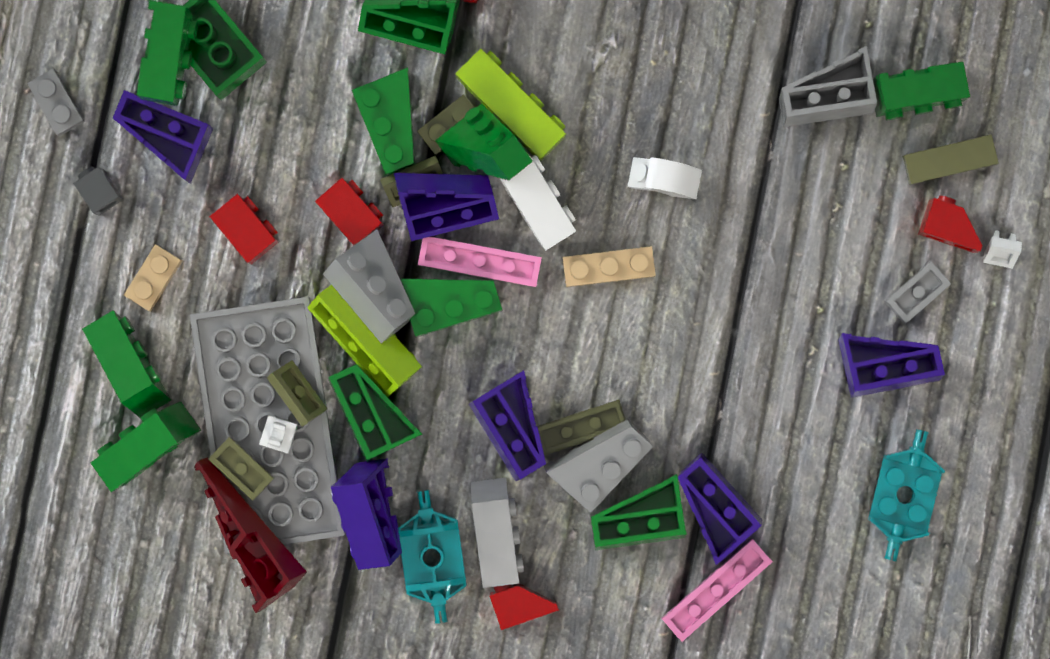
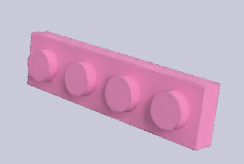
M427 237L422 239L418 266L536 287L542 257Z
M751 538L661 619L683 642L772 563V560Z

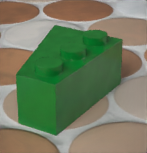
M149 0L148 9L154 11L150 28H145L144 38L148 39L145 57L141 58L137 96L142 100L178 106L179 99L183 100L186 93L187 83L183 81L185 69L189 70L191 66L192 51H189L191 39L195 40L197 36L198 21H195V16L186 6Z
M482 103L478 107L470 109L463 119L435 140L454 166L460 167L465 165L469 170L475 172L477 169H480L486 175L505 180L512 179L533 162L517 138Z
M112 310L82 329L120 402L141 418L153 408L158 409L172 401L161 383L158 372L147 360L146 356L148 354L139 340L136 341L132 335L135 330L126 316L121 318Z
M181 401L160 411L153 408L140 418L143 423L138 427L131 425L118 434L121 440L115 444L110 441L97 450L99 456L90 463L111 492L129 483L154 465L165 454L178 448L177 445L185 439L201 431Z

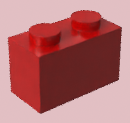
M341 178L315 202L347 239L355 245L383 226V223L379 220L383 214L372 202L366 205L362 201L360 196L363 194V191L352 179L347 183Z
M237 193L209 217L244 260L252 265L279 243L274 237L278 232L267 219L262 222L255 214L259 208L249 196L243 199Z

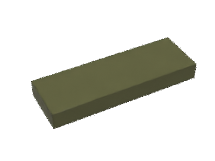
M992 134L902 156L909 185L999 164Z
M618 399L537 426L544 456L593 440L597 435L625 421L620 400Z

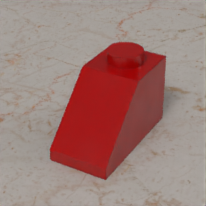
M939 195L938 199L933 198L929 200L918 235L972 253L981 252L982 244L964 208L955 205V199Z
M521 584L494 587L495 591L489 595L501 630L559 611L556 601Z

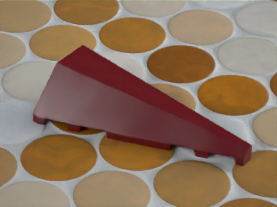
M208 457L197 461L194 468L196 471L200 470L208 486L204 492L207 499L213 498L219 512L215 516L232 559H237L245 575L241 581L244 587H250L256 601L252 607L255 613H258L294 588L307 571Z

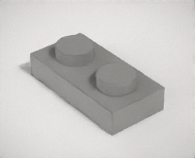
M51 69L27 83L57 136H61L85 122L55 69Z
M930 261L887 298L885 303L906 324L950 286L951 283L934 263Z

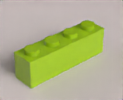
M480 48L455 73L456 79L533 156L536 155L541 162L566 137V133L563 131L566 126L554 114L549 117L542 110L545 105L533 93L528 96L520 88L523 83L515 74L510 72L507 75L499 67L502 62L493 52L489 50L485 53Z
M332 285L318 294L307 307L387 398L422 367L414 354L404 347L395 334L381 344Z

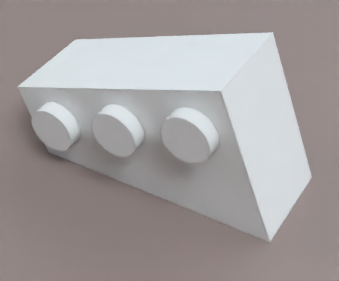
M534 155L533 157L530 156L533 162L512 179H499L536 239L546 251L576 232L572 225V222L576 221L567 205L561 207L556 199L561 196L558 189L551 180L549 182L545 181L541 174L545 171V168L538 157Z

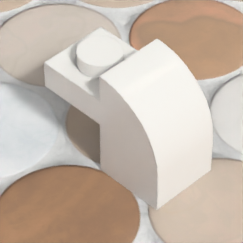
M633 157L628 187L660 192L672 197L696 199L702 170L665 159Z

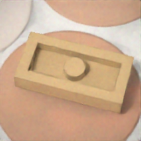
M155 244L124 293V296L146 310L152 311L182 263V260Z

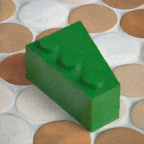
M364 0L358 31L445 55L452 39L460 0Z
M964 62L930 66L927 69L916 71L908 69L903 70V73L889 76L888 72L880 73L873 79L877 98L876 117L885 116L886 121L904 117L903 112L913 110L915 115L933 112L932 107L944 105L945 110L962 107V101L970 98Z
M407 67L352 90L386 176L415 165L410 73Z
M400 279L415 311V315L410 319L415 337L424 336L503 311L494 281Z
M357 364L328 377V381L366 461L422 435Z
M677 474L592 516L591 526L595 551L685 538L686 529Z

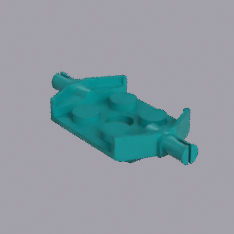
M916 429L912 447L909 446L907 450L887 454L883 457L868 520L887 537L886 540L889 542L884 558L897 561L900 544L903 541L929 536L930 534L928 528L942 473H945V470L925 453L924 448L929 432ZM902 486H908L912 490V498L907 503H901L897 499V491Z
M424 490L426 502H424L423 491H417L420 509L415 516L398 527L407 595L431 603V606L434 608L435 624L441 623L439 611H441L442 623L448 622L445 607L446 601L465 588L467 582L458 519L435 511L431 506L430 490ZM428 549H435L440 553L441 560L435 566L427 565L424 562L423 555Z

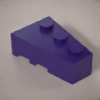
M124 90L113 119L179 176L191 184L213 128L207 123L158 103L142 100L137 95Z
M394 173L411 241L499 219L488 175Z
M842 333L838 339L851 398L940 381L945 375L938 345L901 340H884L878 337L852 336V334Z
M524 370L468 404L515 481L523 479L546 464Z
M703 453L699 454L679 472L678 480L717 565L762 526V519Z
M388 458L355 463L330 487L333 502L337 505L341 517L342 529L346 532L350 544L351 556L355 559L358 570L390 566L402 553L396 515L391 516L388 497L393 496L392 487H386L384 468H389Z

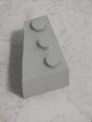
M867 46L844 59L833 62L832 65L818 72L815 71L783 87L779 96V103L784 127L873 114L877 105V98Z
M377 229L338 256L323 273L381 344L399 331L415 315V311Z
M626 419L597 435L593 440L579 448L576 447L553 462L550 461L544 465V468L554 481L591 513L651 450L653 445L642 432Z
M505 477L471 482V503L483 588L519 584L518 573L524 572L522 554L516 555L515 545L520 544L518 526L512 527L511 517L517 516L515 498H509L507 479Z

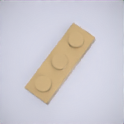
M652 246L562 257L566 287L656 276Z

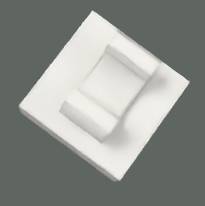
M996 230L984 252L983 263L1013 269L1021 253L1022 242L1016 241V236L1012 233L1009 239L999 238L1000 232Z
M268 415L259 445L289 453L298 424Z

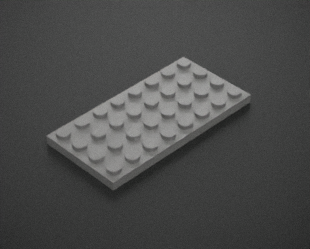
M309 296L190 314L210 456L228 437H232L274 477L273 481L252 501L222 473L283 545L346 535L342 529L341 517L337 505L333 502L330 488L338 479L327 410L302 427L267 379L271 373L293 360L326 406L313 314L307 309L311 303ZM268 415L298 424L289 453L259 445ZM223 537L225 554L230 552Z

